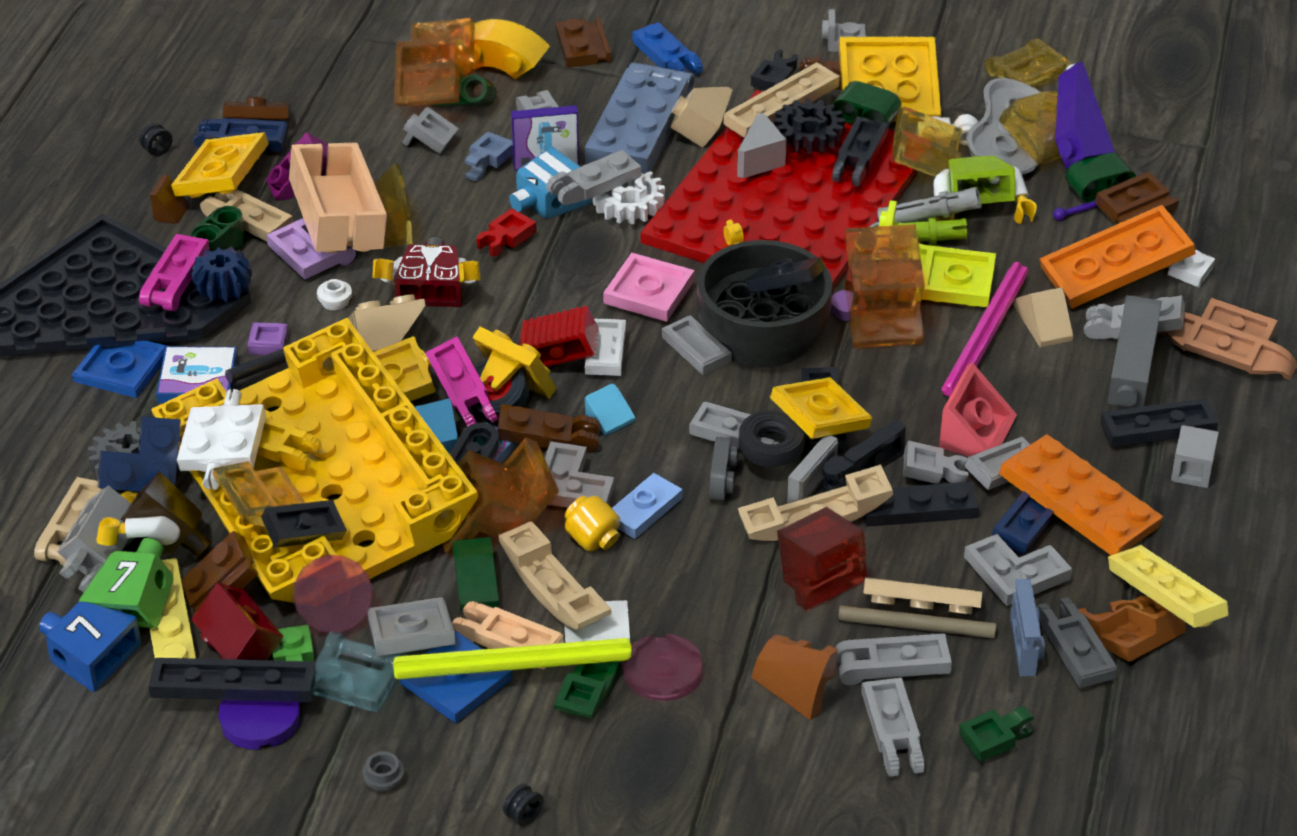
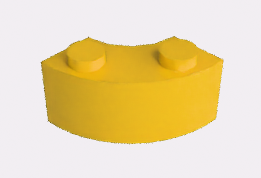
M500 19L483 20L471 25L454 45L457 51L474 69L483 66L495 67L505 71L514 80L532 69L550 47L539 35L520 24Z

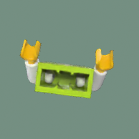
M988 155L948 160V169L941 171L934 179V196H938L939 192L943 191L952 193L977 187L981 204L1015 201L1018 203L1014 214L1016 223H1022L1024 214L1029 216L1031 222L1034 220L1037 204L1027 199L1029 194L1020 170L996 156ZM954 214L949 218H944L943 216L934 218L936 221L954 220Z

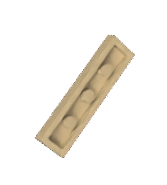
M816 62L724 113V125L745 138L758 113L765 114L774 123L776 111H782V105L785 104L792 107L794 100L803 104L806 99H810L812 102L839 87V76Z

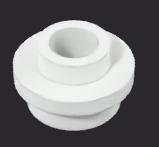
M338 279L328 280L317 289V298L322 303V306L332 311L345 308L352 297L351 286Z

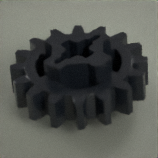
M806 99L803 104L794 100L792 107L784 104L782 105V111H776L774 125L786 138V148L794 146L797 153L802 149H807L809 154L813 153V149H818L823 153L826 151V146L835 148L837 141L843 140L845 119L842 118V112L834 111L835 105L833 104L825 107L822 100H819L816 104L811 103L810 99Z

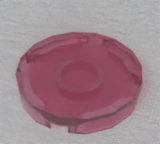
M328 554L314 558L301 569L294 582L293 600L298 614L306 624L319 631L338 633L352 629L364 619L372 598V587L368 574L359 563L345 556Z
M654 634L639 639L631 645V658L624 661L623 674L627 685L636 694L650 700L670 701L682 698L694 691L701 681L702 662L698 648L689 640L674 634H665V638H655Z

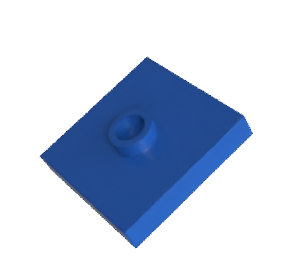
M455 631L456 644L435 647L426 654L483 649ZM512 670L400 679V683L456 724L512 680Z

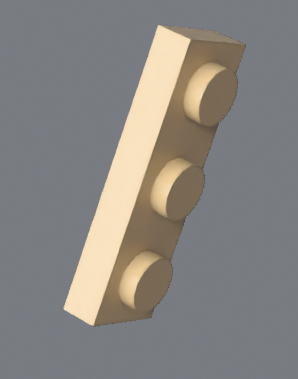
M867 577L865 578L863 593L872 594L871 602L894 605L895 597L911 599L910 607L933 609L934 602L949 604L950 612L972 614L973 607L981 608L983 591Z

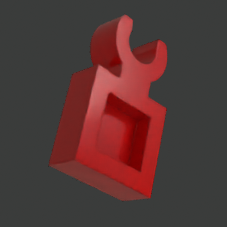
M511 208L488 224L489 231H484L477 236V249L481 250L489 245L491 257L501 254L505 245L514 249L537 232L536 222Z

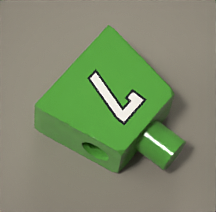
M144 538L137 552L115 551L111 553L81 596L79 602L84 601L137 617L138 627L157 628L174 580L173 574L160 559L164 551L163 545L154 539Z

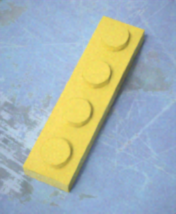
M1142 545L1108 556L1110 571L1192 627H1205L1215 620L1228 616L1226 600Z
M177 558L161 560L173 574L174 580L157 628H150L155 658H196Z

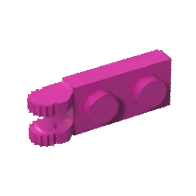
M458 336L425 352L456 412H460L467 427L477 423L467 408L478 402L483 406V412L487 420H490L491 423L498 420L488 400L490 396Z

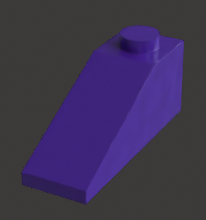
M1083 62L1076 63L1059 75L1055 140L1065 169H1069L1071 165L1080 160L1106 153H1115Z

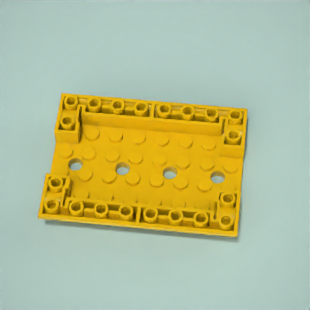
M348 318L283 347L289 368L240 390L242 397L239 405L263 404L266 418L296 426V429L305 431L308 434L311 433L321 440L322 447L317 454H310L309 452L306 454L309 456L310 464L305 470L289 468L282 461L277 462L256 456L254 468H238L221 473L219 487L215 490L213 486L211 490L203 486L202 482L206 472L189 470L229 534L235 531L245 537L254 561L252 567L258 571L257 577L271 599L315 607L450 540L479 497L478 492ZM216 378L151 409L154 417L181 420L178 453L191 408L224 405L226 390ZM279 406V408L273 412L267 411V409L270 407ZM294 445L291 446L292 448H295L296 450H298V448H297L296 446H294ZM330 495H341L338 499L333 500L347 530L341 540L327 541L323 535L307 544L274 548L261 519V515L266 507L328 500L326 498ZM365 540L374 541L367 547L358 546L360 542Z

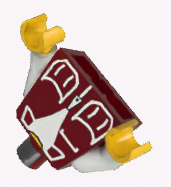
M437 237L427 239L425 245L411 244L407 246L403 257H399L395 261L389 259L373 260L372 278H380L384 282L395 285L396 297L414 294L415 300L424 299L425 306L462 307L461 284L472 286L476 281H481L479 261H466L464 258H459L457 247L445 245L444 241Z

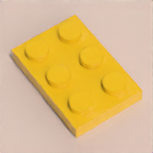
M265 132L206 139L171 184L175 197L188 195L190 198H196L211 192L228 194L235 191L269 144Z

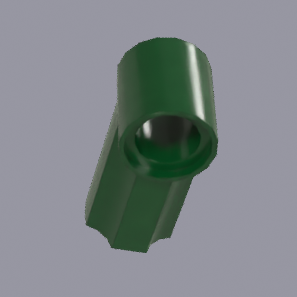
M471 74L467 77L431 78V82L428 85V96L433 107L475 105L484 108L490 106L495 101L497 95L494 84L478 74ZM483 84V93L478 98H474L473 91L475 87Z

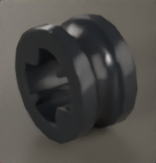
M158 123L147 125L139 137L140 145L153 156L165 154L170 149L173 141L171 133Z
M522 783L515 787L507 796L503 805V813L508 818H514V821L519 826L529 825L540 813L544 797L538 792H532V788L529 785Z

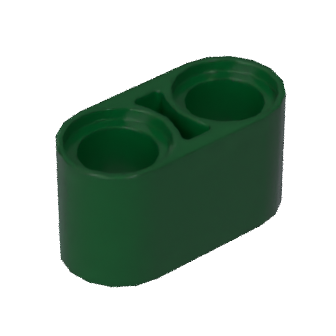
M860 81L848 83L833 103L835 105L834 111H841L845 123L851 125L854 124L857 116L886 122L890 125L902 108L901 100L895 93Z
M1112 152L1075 162L1067 170L1065 180L1083 202L1090 203L1095 201L1098 192L1134 178L1136 174L1117 153Z
M235 206L219 207L195 226L190 236L208 239L209 251L211 252L216 251L218 247L221 250L233 247L234 251L237 252L245 243L242 212Z

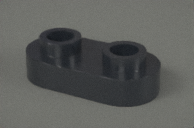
M486 423L471 424L463 430L451 450L450 456L470 483L478 481L483 477L499 449V433L497 429Z

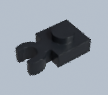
M777 50L774 53L773 62L765 59L751 75V86L766 91L793 76V71L797 69L798 55L794 54L789 59H783V50Z

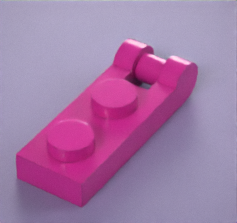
M176 234L142 286L139 295L140 304L148 307H153L155 304L162 305L164 310L176 311L180 303V297L192 279L195 258L204 256L205 250L209 251L208 239Z

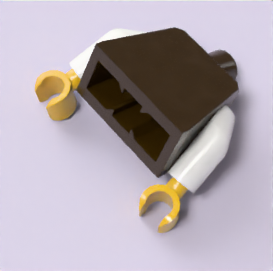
M159 471L139 493L125 491L120 494L130 502L129 507L121 517L124 523H120L118 519L112 517H105L99 523L96 539L100 545L113 546L117 544L119 534H126L127 538H151L163 545V552L165 554L171 555L181 545L195 558L199 557L211 543V540L196 528L203 515L201 511Z

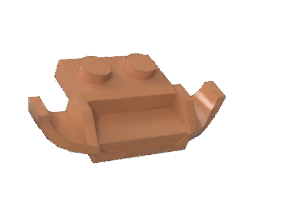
M1214 298L1210 299L1202 317L1184 312L1182 329L1158 332L1162 336L1166 334L1183 351L1187 350L1248 371L1249 374H1281L1285 379L1291 380L1297 368L1296 360L1292 354L1284 347L1271 341L1277 330L1278 320Z

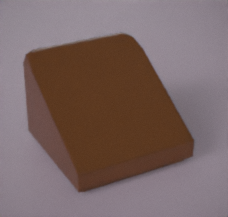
M164 174L150 193L153 218L155 221L177 224L186 212L189 204L184 196L175 197L171 186L173 181L168 175Z

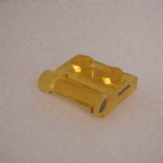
M1038 38L1028 41L1026 46L1003 56H992L985 60V69L990 76L997 75L1000 78L1017 80L1033 88L1059 77V75L1066 71V67L1070 66L1069 60Z

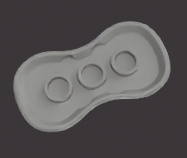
M1008 78L993 79L984 88L985 114L967 133L969 151L972 157L996 156L1011 166L1017 167L1021 174L1024 175L1034 170L1039 163L1037 137L1040 131L1053 120L1055 115L1054 107L1046 95L1025 83Z

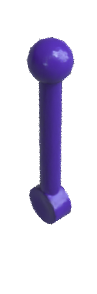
M1093 201L1065 210L1057 208L1053 212V217L1057 221H1062L1068 215L1098 206Z

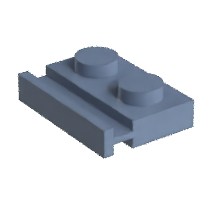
M1015 579L1016 592H1013L1010 621L1019 675L1036 676L1038 660H1044L1045 655L1044 638L1041 636L1039 629V610L1035 606L1031 579Z

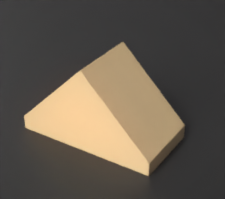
M1063 287L1031 293L1013 300L1014 307L1040 348L1073 341V332Z

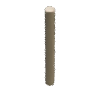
M842 605L839 608L838 621L995 638L996 623Z

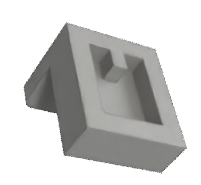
M829 9L828 20H822V39L828 40V52H839L840 37H866L865 24L853 22L835 23V9Z
M426 107L419 116L413 114L403 128L407 134L402 143L408 146L416 137L441 154L454 138L459 128L429 107Z

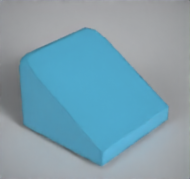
M610 384L585 397V415H588V417L592 416L593 418L596 417L599 420L600 431L605 436L636 421V417L615 384Z

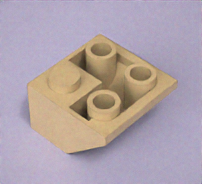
M414 294L395 297L393 298L394 301H390V305L380 306L379 300L358 304L359 307H356V311L348 318L374 352L400 342L424 309V299L415 300Z

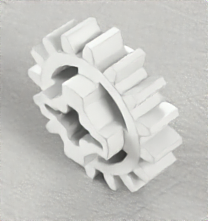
M653 172L641 173L640 178L593 197V205H596L597 213L605 212V219L608 220L615 217L619 224L624 219H628L630 224H634L635 219L638 218L646 222L648 221V214L654 216L664 204L665 186L661 185V178L653 179Z

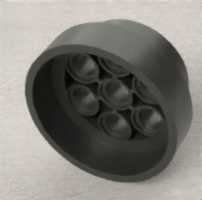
M753 240L725 247L705 261L697 279L698 317L703 327L732 352L733 361L754 367L785 365L804 355L810 348L813 339L824 330L830 319L832 279L825 264L823 271L812 282L757 293H750L746 283L759 269L772 267L771 265L777 261L790 258L792 262L817 258L814 254L785 242Z

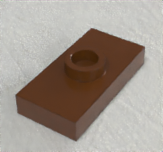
M247 97V102H225L223 105V117L287 120L290 115V103L266 102V97Z

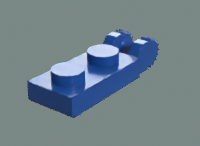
M659 22L632 32L633 43L658 67L686 72V68L694 75L702 73L703 65L699 56L694 52H690Z

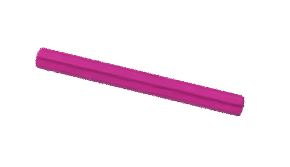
M1014 262L1005 274L942 387L943 395L950 398L967 365L974 363L976 367L978 366L1028 275V268L1022 266L1020 262Z

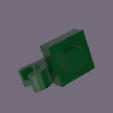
M1026 706L1018 707L1002 717L993 709L959 724V735L977 759L983 762L1014 748L1016 740H1022L1032 735L1033 730L1028 725V722L1033 721L1034 716Z

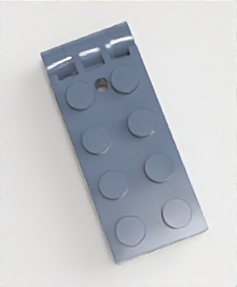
M631 62L585 145V165L623 150L641 166V173L652 172L673 130L670 127L675 115L671 111L681 96L686 98L693 90L694 74Z

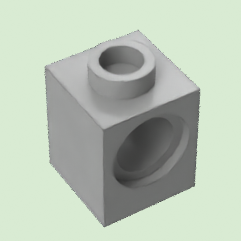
M1185 425L1181 426L1171 481L1208 488L1219 432Z

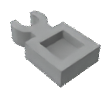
M908 441L904 450L903 476L939 484L941 478H945L950 483L966 482L968 472L965 471L967 458L960 455L946 457L944 456L943 448Z

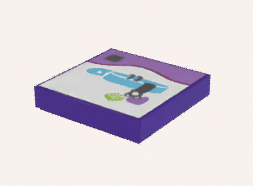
M576 105L511 111L514 171H518L552 146L579 165L578 110Z

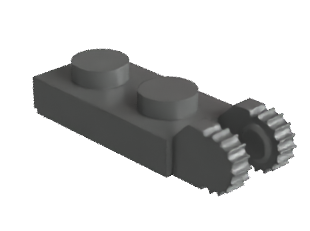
M1062 598L1058 602V611L1062 619H1057L1048 604L1043 603L1036 606L1039 610V624H1041V628L1046 632L1079 688L1116 679V664L1083 613L1080 614L1070 598Z

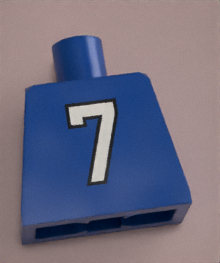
M84 601L77 603L64 617L54 612L46 613L39 626L40 632L47 635L46 642L52 663L92 692H95L141 645L137 617Z

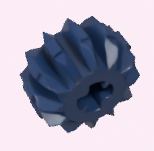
M218 247L213 252L205 250L204 256L195 258L192 272L193 284H195V288L199 291L200 297H209L211 302L217 299H223L226 302L231 297L240 299L242 292L249 291L252 277L251 265H249V260L245 258L244 252H235L233 247L226 250H221Z

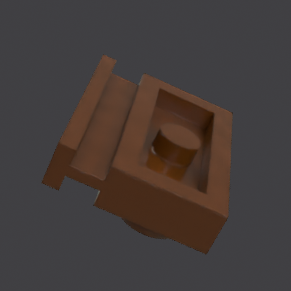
M600 17L595 18V22H587L586 19H569L556 22V35L567 68L596 65L597 60H606V63H611V51Z
M1148 171L1098 192L1095 204L1115 223H1121L1160 205H1163L1169 213L1177 210L1179 200L1171 198L1169 196L1170 191Z
M232 531L181 579L190 607L194 608L195 613L217 582L243 589L258 575V571L252 567L254 561L243 535Z

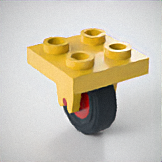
M481 326L478 328L472 339L485 360L478 363L474 368L490 396L488 400L497 417L499 416L501 404L523 407L529 396V390L550 399L557 387L550 377V370L540 360L541 354L535 348L525 343L519 346L513 343L509 336L495 329L491 332ZM480 402L470 407L478 416L487 419Z

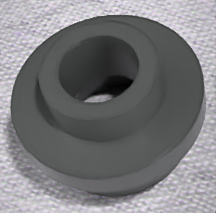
M390 752L374 753L367 759L363 767V780L368 787L374 790L386 791L393 789L404 778L403 764Z

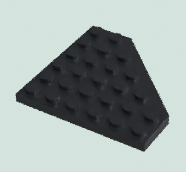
M102 213L0 283V356L92 349L95 345H101V348L135 345L137 341L164 343L204 339L251 304L250 292H242L240 299L231 297L226 302L223 299L211 302L209 297H200L199 291H197L191 279L180 297V303L176 311L164 310L162 305L155 304L153 307L141 305L139 302L141 288L167 248Z

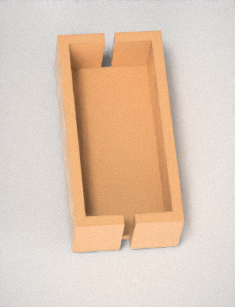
M358 143L328 144L325 176H320L322 144L292 145L289 180L315 251L335 253L337 251H346L347 247H352L353 250L361 252L370 251L371 249H383L387 213Z

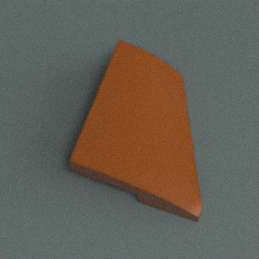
M1147 595L1139 596L1133 600L1110 602V611L1094 615L1087 612L1085 608L1078 609L1080 614L1083 613L1104 647L1128 662L1186 632L1184 620Z
M775 634L767 641L760 652L753 669L752 679L811 720L821 713L824 684L835 676L838 650L829 645L822 651L812 649L809 641L799 640L794 642L788 637Z

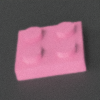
M631 253L604 291L603 304L667 322L693 284L695 270Z

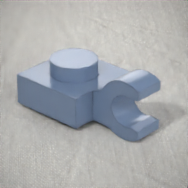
M491 132L485 133L470 146V155L465 159V164L472 167L465 174V178L477 182L484 176L487 166L498 168L512 156V140Z

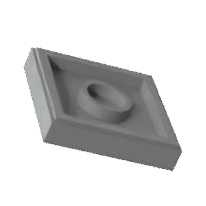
M442 597L367 609L368 623L376 656L456 644L454 629L445 600Z

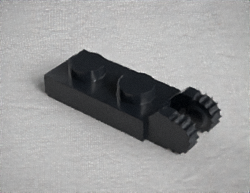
M857 116L838 152V159L832 174L833 181L841 182L845 175L846 167L851 166L855 168L852 174V185H862L866 171L870 170L889 133V123Z
M896 419L886 427L878 429L871 437L859 445L851 447L844 456H833L828 459V462L825 461L822 467V473L825 477L821 486L822 493L847 486L845 475L878 465L884 468L904 455L906 426Z

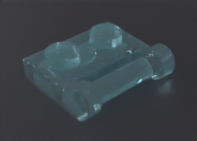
M331 631L326 637L323 650L315 661L317 674L313 694L377 713L397 680L394 676L393 660L398 656H406V653L376 656L375 647L345 639L343 634ZM340 654L384 666V668L380 671L338 659Z

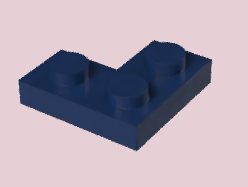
M141 416L138 453L100 450L97 488L104 489L109 485L114 490L141 491L158 471L175 486L181 420Z

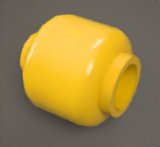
M584 495L577 498L564 514V517L567 519L565 531L588 552L595 551L600 547L603 550H607L620 537V533L617 532L621 522L619 514L599 496L594 495L587 498Z

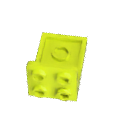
M890 200L888 211H881L879 231L881 232H877L874 253H877V258L880 259H875L873 280H879L878 294L988 307L996 253L929 246L914 242L905 236L898 227L896 221L897 201Z

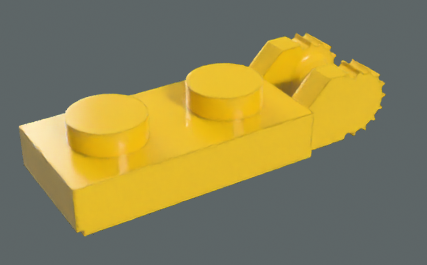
M266 418L257 456L277 462L282 461L289 468L303 471L310 464L309 456L305 453L317 454L322 447V443L315 435L298 430L296 426ZM292 445L296 446V447L298 448V450H296L295 448H292L291 446H292Z

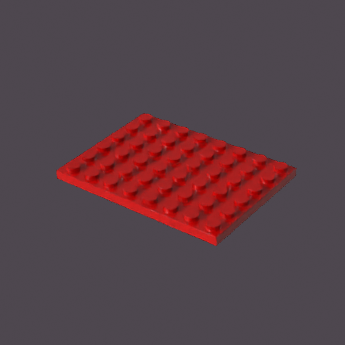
M756 90L749 99L757 96L758 94L764 91ZM845 123L843 140L837 141L835 148L826 146V151L823 153L818 149H813V153L809 154L807 149H802L797 153L795 152V147L791 146L786 148L785 166L746 178L737 177L738 149L744 137L726 127L640 232V241L642 244L705 263L713 254L729 246L725 241L723 229L727 225L726 221L733 220V223L741 225L744 236L743 242L753 240L780 241L796 245L811 252L816 257H821L831 275L833 292L866 246L865 237L869 233L870 226L879 222L878 208L888 207L890 200H899L932 154L933 142L921 139L918 136L889 129V133L870 170L866 171L862 185L855 186L852 185V174L855 168L851 166L846 167L845 175L841 182L833 181L832 179L834 165L838 159V152L853 126Z

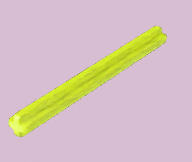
M628 638L398 656L393 660V671L396 679L625 661L631 658L632 649Z

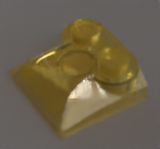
M1044 91L1019 98L1002 112L998 120L1037 164L1061 157L1055 140L1058 92Z

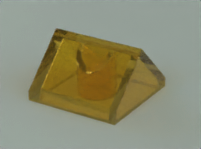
M394 163L374 183L387 213L383 248L413 244L409 200L400 165Z

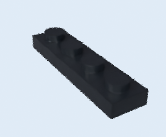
M156 657L149 683L150 698L311 702L317 674L316 663L310 661Z

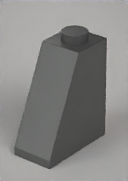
M1126 295L1107 404L1129 408L1144 406L1162 305L1161 300Z

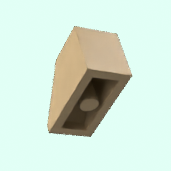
M729 87L693 88L686 98L681 96L675 103L671 111L675 116L670 128L703 148L720 128L732 89Z

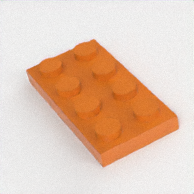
M1160 205L1039 258L1041 269L1055 288L1063 287L1066 303L1073 309L1193 256L1196 252L1195 244L1165 207Z
M1048 434L1004 461L999 471V475L1021 491L1028 493L1032 499L1046 509L1049 508L1054 511L1053 514L1110 555L1133 547L1157 530L1163 519V516L1149 507L1148 504L1139 500L1117 482L1105 476Z

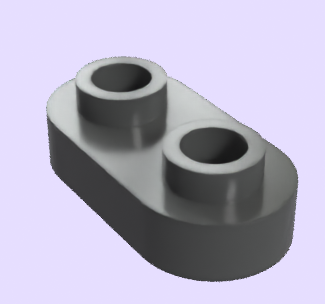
M716 437L710 475V500L725 501L726 493L733 494L735 472L729 471V468L737 467L738 446L731 445V438Z

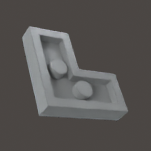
M550 442L533 490V502L568 508L581 496L585 495L588 498L596 495L609 505L614 491V477L582 472L587 458L586 447Z
M998 534L965 546L964 558L1006 606L1012 604L1013 592H1016L1015 579H1031L1033 595L1071 580L1072 568L1051 545L1019 558Z

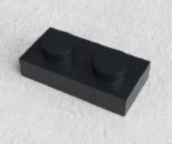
M333 500L266 507L261 515L274 548L307 544L323 535L327 541L341 540L347 532Z

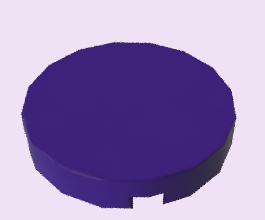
M223 700L219 706V723L225 738L236 746L253 750L261 749L260 745L271 743V747L282 744L291 737L300 724L299 702Z

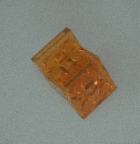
M471 18L411 24V41L396 42L395 105L406 107L459 102V78L474 74L475 22Z
M916 224L846 229L845 242L849 268L845 281V293L853 348L922 344L924 333L920 303L925 284Z
M525 438L504 464L470 450L457 465L476 489L479 497L453 537L442 543L445 552L453 556L452 541L474 539L479 531L499 538L500 534L530 521L534 522L546 506L552 502L559 489L536 441Z

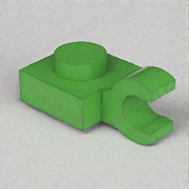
M309 625L278 629L284 637L273 651L274 661L314 662Z

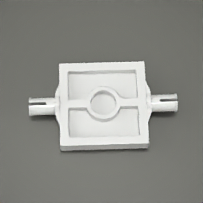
M231 389L227 390L224 405L191 408L178 453L177 463L180 471L200 470L206 472L202 483L209 490L212 489V486L214 490L219 487L221 473L238 468H254L266 412L263 404L239 405L242 394L236 389H233V393Z

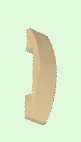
M878 465L845 475L847 486L778 507L773 497L738 508V513L749 539L761 541L797 539L838 528L864 516L893 496L892 487L882 466Z
M532 521L499 535L501 546L523 582L538 601L560 622L579 630L612 615L611 608L591 586L583 589L554 557L551 542Z

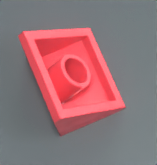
M974 363L967 365L943 408L939 448L968 457L1001 445L1017 416L1015 411Z

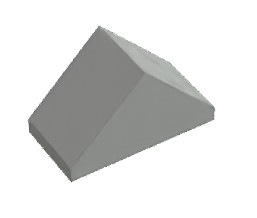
M763 113L757 114L738 149L737 177L746 178L785 166L786 138Z

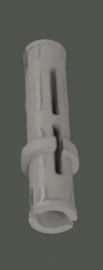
M977 187L952 193L943 191L939 192L938 196L901 203L896 208L897 224L898 222L911 223L940 216L949 218L954 213L981 208L979 190H977ZM888 207L878 208L879 222L881 211H888Z

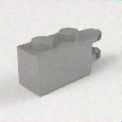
M109 485L87 501L57 551L58 554L66 559L60 571L64 578H70L78 570L85 575L78 588L83 593L109 555L115 551H122L123 548L127 547L135 539L127 538L126 534H119L117 544L113 546L100 545L96 541L100 521L105 517H112L118 519L120 523H124L121 517L130 505V502Z

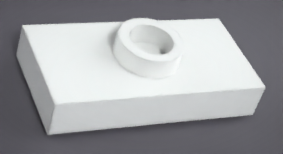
M594 319L599 329L596 356L586 358L585 374L621 376L626 320Z

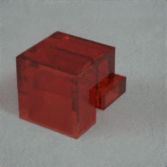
M825 507L777 531L784 582L795 589L796 603L804 610L865 581V578H867L865 562L867 553L864 531L830 508Z

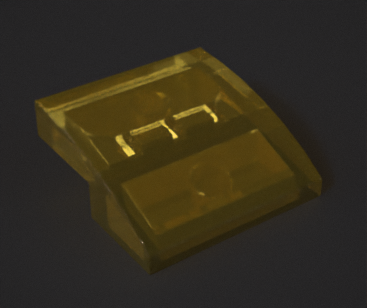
M904 106L898 112L893 143V160L936 177L941 171L948 169V160L961 158L962 153L958 152L962 129Z
M247 461L213 468V476L241 519L247 523L265 527L261 515L266 507L306 503L282 467L254 471Z

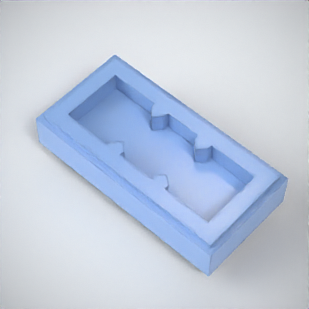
M653 473L612 507L621 518L618 530L636 539L683 499V489Z

